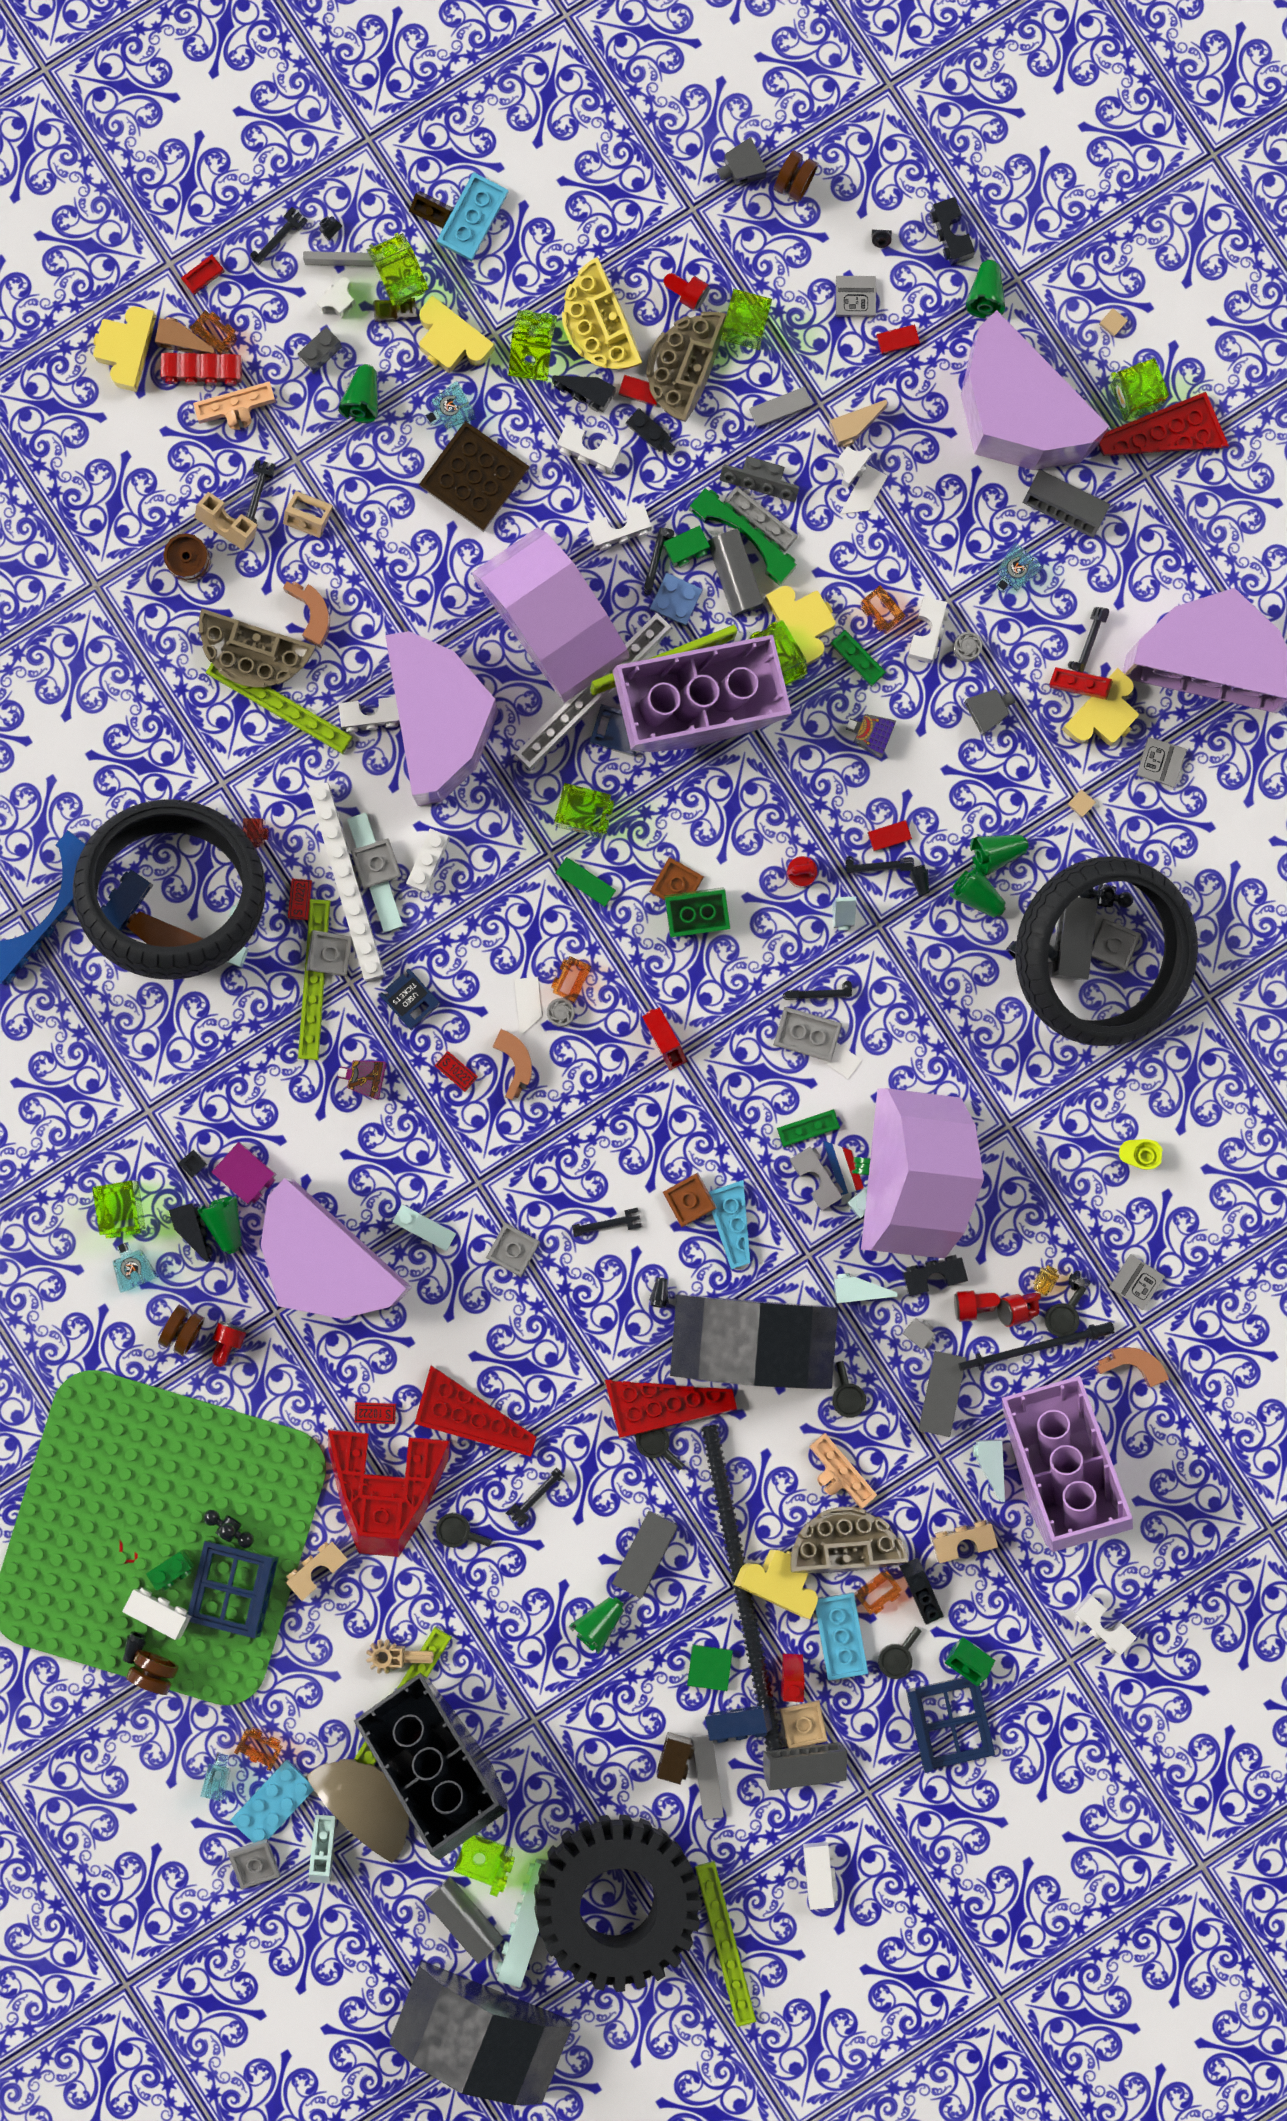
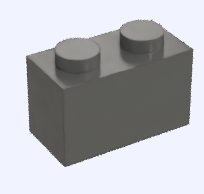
M325 327L298 353V357L314 374L342 346L340 340Z

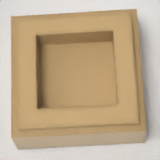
M1112 308L1099 325L1115 337L1128 320Z
M1081 789L1067 805L1082 818L1096 802Z

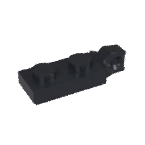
M640 408L626 421V425L654 450L660 452L663 449L669 455L675 451L676 447L670 442L671 437Z

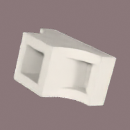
M344 276L335 286H329L324 292L325 295L316 302L318 309L323 314L329 311L335 312L342 319L356 306L354 299L349 295L352 288L351 281Z
M848 446L846 447L834 466L843 475L841 483L843 486L848 488L857 476L861 477L867 469L865 464L871 458L872 451L868 448L862 451H854Z

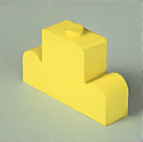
M431 296L421 308L419 314L421 324L429 331L419 342L421 352L428 356L427 360L434 366L439 365L445 371L451 373L465 355H467L470 364L480 366L494 352V343L434 296Z
M133 306L125 313L127 324L103 319L99 333L95 334L93 356L98 363L113 366L110 370V376L114 384L119 388L134 392L138 390L157 318L153 310Z
M782 586L767 594L765 600L802 667L805 668L819 660L824 652V644L818 637L833 630L836 624L831 615L833 610L830 604L824 602L818 591H814L795 601V592L789 586Z
M1119 668L1109 677L1113 683L1107 700L1090 697L1061 729L1075 742L1085 743L1094 732L1106 744L1111 746L1120 736L1124 738L1132 730L1129 726L1139 716V713L1123 699L1131 694L1134 686L1131 679Z
M771 1549L763 1567L754 1563H746L741 1567L734 1583L735 1586L802 1618L811 1619L818 1602V1596L815 1591L803 1588L809 1573L791 1572L790 1551L784 1553L780 1550Z

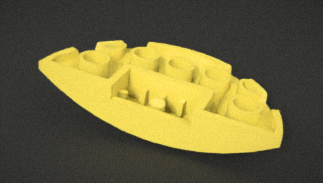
M596 257L578 271L577 278L573 284H569L566 290L564 312H562L565 334L575 351L598 367L627 369L642 364V359L632 331L599 258Z

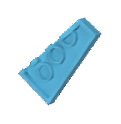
M742 1180L709 1191L717 1207L711 1212L731 1269L750 1263L744 1181Z

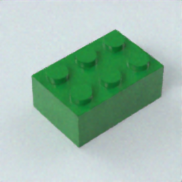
M724 887L664 895L670 937L730 929Z

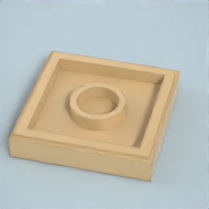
M819 1700L779 1708L788 1748L828 1741Z

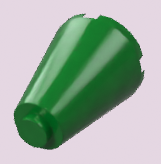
M986 260L981 263L966 300L967 312L975 317L986 318V315H992L996 310L1001 315L1005 312L1000 265L994 260Z
M364 364L357 368L339 403L338 411L343 417L349 419V416L354 417L355 422L371 423L377 418V371L373 366Z
M1022 835L977 836L972 838L970 842V850H974L975 857H972L973 863L979 867L985 876L1026 854L1029 848L1027 839L1023 838Z
M975 864L970 866L972 870L970 872L965 870L954 883L952 889L955 891L954 893L950 892V897L992 918L1000 917L1006 910V902L979 867Z
M236 1196L214 1200L207 1208L206 1205L197 1209L199 1215L223 1252L227 1251L228 1254L239 1251V1247L242 1246Z
M608 1597L572 1622L569 1628L572 1632L576 1630L578 1632V1639L592 1651L596 1650V1654H599L624 1612L622 1608L623 1603L616 1597L613 1599Z

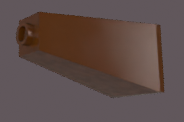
M140 911L137 914L133 913L127 921L129 924L126 927L146 944L153 946L176 947L195 943L203 939Z

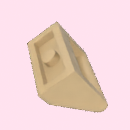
M295 491L285 510L283 524L320 538L333 505ZM299 500L325 510L322 518L296 509L297 501Z

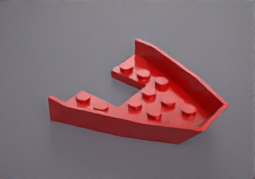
M328 1429V1450L342 1512L358 1553L399 1557L425 1515L449 1460L451 1440L409 1437L405 1477L365 1474L369 1433Z

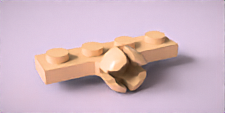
M269 381L195 402L193 405L199 424L219 418H226L231 429L240 430L238 420H241L244 428L251 424L250 410L275 403L276 401Z
M823 1433L809 1446L825 1466V1471L817 1478L819 1485L825 1486L831 1481L823 1489L826 1493L834 1495L840 1489H844L861 1509L877 1496L826 1433Z

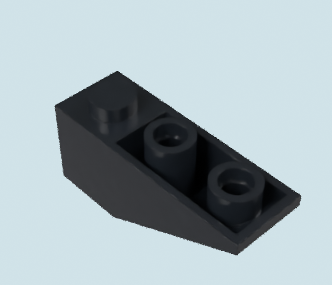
M557 375L552 377V383L557 390L561 392L567 391L573 399L578 402H586L588 407L596 412L600 410L604 413L616 393V387L599 377Z
M190 1203L170 1209L169 1213L174 1230L206 1262L212 1261L213 1251L205 1240V1237H208L205 1226H201L199 1218L201 1216L197 1210L199 1206H195V1203Z
M916 1558L900 1565L901 1572L925 1625L944 1617L919 1559Z

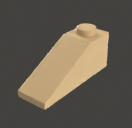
M887 400L831 419L829 426L837 447L842 445L847 447L854 444V441L886 409Z

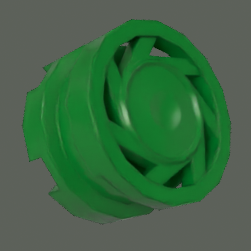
M854 1157L855 1169L852 1170V1173L869 1176L871 1159Z

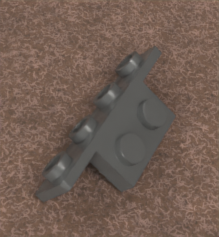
M749 456L746 457L743 469L724 464L719 479L726 483L791 502L796 501L799 486L781 481L785 469L784 466Z

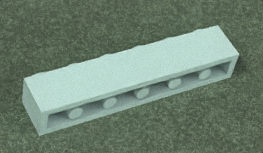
M536 1859L534 1864L530 1863L527 1872L530 1879L528 1884H523L521 1895H524L522 1903H517L514 1912L518 1916L515 1923L511 1922L508 1934L511 1935L510 1941H505L501 1953L505 1954L503 1962H498L495 1971L498 1974L497 1981L521 1988L539 1933L534 1910L535 1884H538L539 1881L538 1872L541 1863L546 1864L545 1861Z

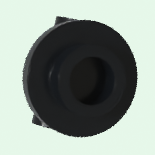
M327 216L319 223V231L328 241L343 227L333 216Z
M872 229L873 245L878 248L889 246L892 241V230Z
M1076 1270L1074 1274L1071 1273L1068 1284L1071 1286V1290L1076 1291L1078 1285L1088 1287L1090 1280L1080 1278V1271Z

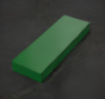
M846 630L830 643L871 687L886 674V671Z
M568 857L565 858L555 873L604 907H606L616 892L614 888Z
M833 1109L778 1127L777 1131L782 1146L785 1147L839 1129L840 1126Z

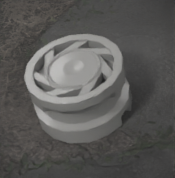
M973 632L960 634L953 645L955 656L963 662L975 660L982 650V641Z
M557 998L547 1007V1017L557 1027L567 1026L574 1019L575 1010L569 1000Z

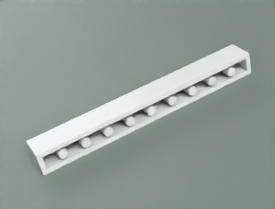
M658 613L625 644L630 658L621 664L641 661L671 631V626ZM611 670L610 672H608V673L605 674L604 676L613 673V670ZM591 685L576 694L515 753L516 758L531 771L612 689L594 696L590 692Z
M326 782L309 787L308 789L363 978L368 982L385 977L330 785Z

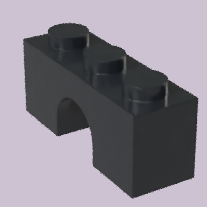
M956 197L933 204L929 213L930 219L933 224L936 223L938 229L936 235L939 242H942L944 245L943 254L945 260H949L952 266L972 259L975 250L969 233L957 236L950 230V226L960 222L962 216Z
M956 1254L945 1257L944 1262L937 1263V1260L925 1262V1267L918 1268L917 1265L906 1267V1272H902L908 1296L928 1292L927 1281L933 1273L942 1274L947 1286L968 1281L962 1257L957 1258Z

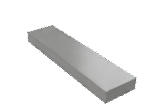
M303 252L305 265L384 267L382 253Z
M738 486L724 500V503H729L737 514L747 518L753 527L760 529L769 540L777 543L784 552L798 538L797 534Z
M708 1735L692 1737L703 1819L724 1817L713 1741H709Z

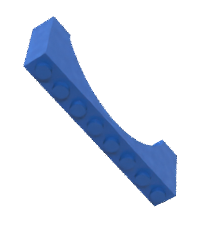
M69 830L55 845L59 848L62 861V883L53 909L31 931L13 939L0 941V984L2 985L10 984L16 977L15 972L19 968L25 967L29 962L28 957L32 952L36 953L41 948L43 939L45 937L49 938L55 931L54 926L58 922L61 923L67 917V911L71 906L75 907L73 900L74 873L80 854L86 844Z

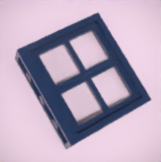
M204 1541L188 1609V1615L192 1616L189 1622L254 1639L260 1637L279 1557L273 1555L266 1556L211 1541ZM213 1554L234 1558L228 1584L208 1580ZM238 1560L259 1565L253 1591L233 1586ZM206 1587L226 1592L220 1618L200 1613ZM231 1594L251 1598L245 1624L225 1620Z
M965 1677L906 1689L922 1767L925 1773L932 1772L935 1768L995 1755L980 1685L977 1687ZM969 1687L975 1713L953 1718L947 1692ZM943 1693L949 1719L927 1723L921 1698ZM977 1721L982 1747L960 1751L955 1725ZM951 1726L956 1752L934 1757L929 1731Z

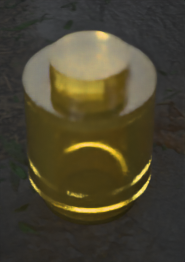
M1049 1265L1046 1268L1041 1267L1033 1282L1035 1284L1033 1290L1047 1296L1049 1292H1052L1060 1276L1056 1274L1058 1270Z

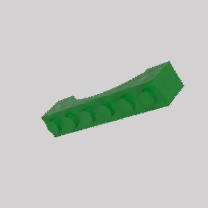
M704 488L690 505L689 511L704 523L710 520L725 524L733 529L738 528L739 532L756 547L762 556L767 568L765 574L781 586L796 569L797 564L794 563L796 560L790 554L782 553L777 543L772 540L769 542L764 538L765 534L760 529L751 527L747 518L743 515L739 517L729 503L725 502L724 504L721 502L716 492L713 490L708 491Z

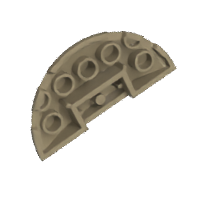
M701 312V315L691 318L685 316L674 322V326L666 333L662 332L650 351L646 374L651 394L666 413L678 420L687 421L702 395L718 352L726 313Z
M201 608L199 634L201 635L202 648L206 657L218 669L220 674L240 685L258 688L283 683L292 678L307 664L316 647Z
M836 1507L819 1513L801 1529L792 1547L790 1568L793 1573H835L904 1564L909 1561L901 1539L895 1536L890 1529L891 1526L885 1520L866 1513V1510L861 1508Z
M340 1759L338 1762L324 1763L306 1775L316 1794L343 1826L372 1851L393 1863L406 1843L405 1839L410 1819L383 1771L372 1764L366 1765L356 1762L355 1759Z

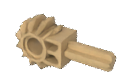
M381 1639L377 1640V1645L372 1643L370 1645L372 1650H367L366 1652L367 1655L372 1656L366 1659L367 1663L373 1662L370 1669L373 1670L375 1667H378V1674L382 1670L388 1674L390 1668L392 1670L402 1668L405 1663H433L434 1659L432 1651H405V1646H397L396 1643L389 1646V1639L384 1644ZM380 1652H385L388 1655L387 1661H382L379 1658Z

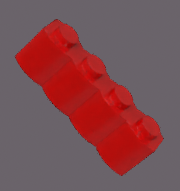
M161 353L160 377L167 384H177L179 381H185L188 385H196L197 382H205L206 385H217L218 382H225V385L236 386L237 383H242L243 359L241 355Z

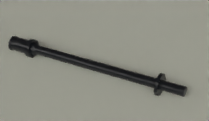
M1111 1321L1096 1326L1092 1324L1085 1331L984 1357L977 1353L976 1359L959 1363V1369L963 1371L978 1367L982 1371L986 1364L1086 1338L1093 1341L1098 1340V1337L1114 1334V1326Z

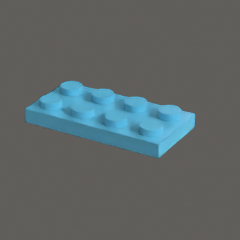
M473 172L436 241L437 244L472 261L509 191Z
M854 1592L818 1598L815 1610L828 1681L868 1674Z
M286 1759L230 1821L253 1843L269 1839L314 1789L307 1778Z

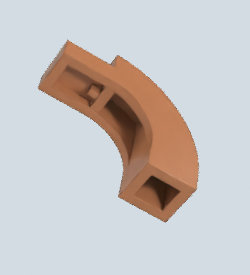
M286 581L283 587L284 591L305 603L310 609V620L302 634L303 638L322 648L330 629V615L324 599L309 584L303 590L304 587L294 581L291 584Z
M500 1029L493 1048L507 1054L514 1062L515 1075L505 1095V1098L513 1101L514 1097L519 1098L523 1089L520 1087V1084L523 1083L527 1086L530 1084L532 1062L524 1044L513 1034Z
M1119 1347L1109 1350L1113 1358L1110 1359L1109 1356L1098 1360L1099 1364L1095 1365L1097 1373L1102 1374L1120 1365L1131 1364L1142 1373L1148 1387H1153L1169 1380L1162 1364L1150 1353L1137 1348Z

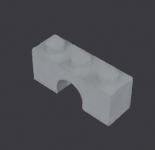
M808 1147L789 1159L799 1177L807 1172H813L819 1177L820 1185L817 1190L811 1193V1196L822 1211L840 1200L843 1191L837 1182H832L830 1178L832 1173L827 1165L823 1167L820 1163L821 1156L817 1149L814 1148L812 1150L811 1147Z

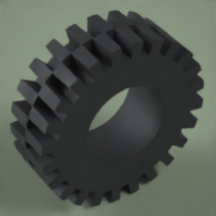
M620 1814L619 1820H611L608 1815L598 1816L599 1822L590 1825L588 1820L579 1823L580 1830L571 1834L569 1830L561 1836L562 1843L558 1847L552 1845L547 1852L548 1860L546 1864L541 1863L538 1872L539 1881L538 1884H535L534 1910L539 1932L549 1955L556 1958L558 1966L565 1973L568 1970L571 1971L576 1981L582 1984L586 1980L592 1981L595 1989L603 1991L605 1984L613 1985L615 1992H624L625 1984L634 1983L637 1989L646 1987L645 1979L654 1975L657 1981L665 1977L664 1968L669 1964L676 1968L681 1963L680 1953L682 1950L685 1949L689 1952L693 1945L691 1934L693 1931L698 1932L700 1925L697 1915L698 1910L702 1908L701 1899L698 1894L699 1884L681 1847L676 1841L670 1839L665 1830L660 1827L658 1829L653 1828L649 1821L640 1818L639 1822L632 1821L629 1815ZM613 1869L635 1871L646 1878L653 1887V1904L649 1915L639 1927L622 1935L600 1933L592 1929L580 1915L581 1899L589 1883L603 1872Z

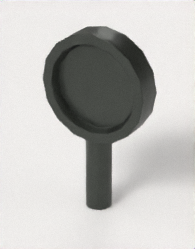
M1079 1286L1068 1304L1057 1303L1047 1310L1045 1326L1052 1335L1061 1337L1073 1334L1077 1330L1079 1315L1074 1308L1086 1291L1085 1287Z
M844 1361L836 1362L841 1386L834 1391L832 1405L841 1416L853 1418L864 1411L867 1404L866 1395L858 1385L849 1383Z
M665 1428L636 1435V1446L642 1455L648 1458H657L663 1455L679 1471L684 1467V1464L668 1450L670 1439Z
M459 1513L445 1514L436 1525L437 1538L446 1547H459L466 1540L490 1547L492 1539L470 1532L469 1522Z
M916 1626L902 1645L890 1644L881 1650L878 1656V1665L885 1676L891 1679H900L910 1672L913 1659L908 1650L922 1632Z

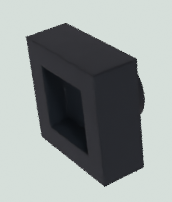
M192 1150L179 1162V1165L191 1178L208 1165L195 1150Z

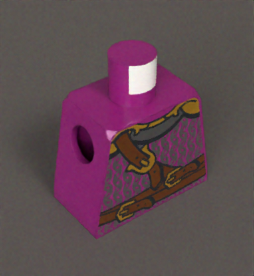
M353 1060L351 1068L340 1066L338 1078L348 1080V1089L379 1100L387 1063L383 1061Z

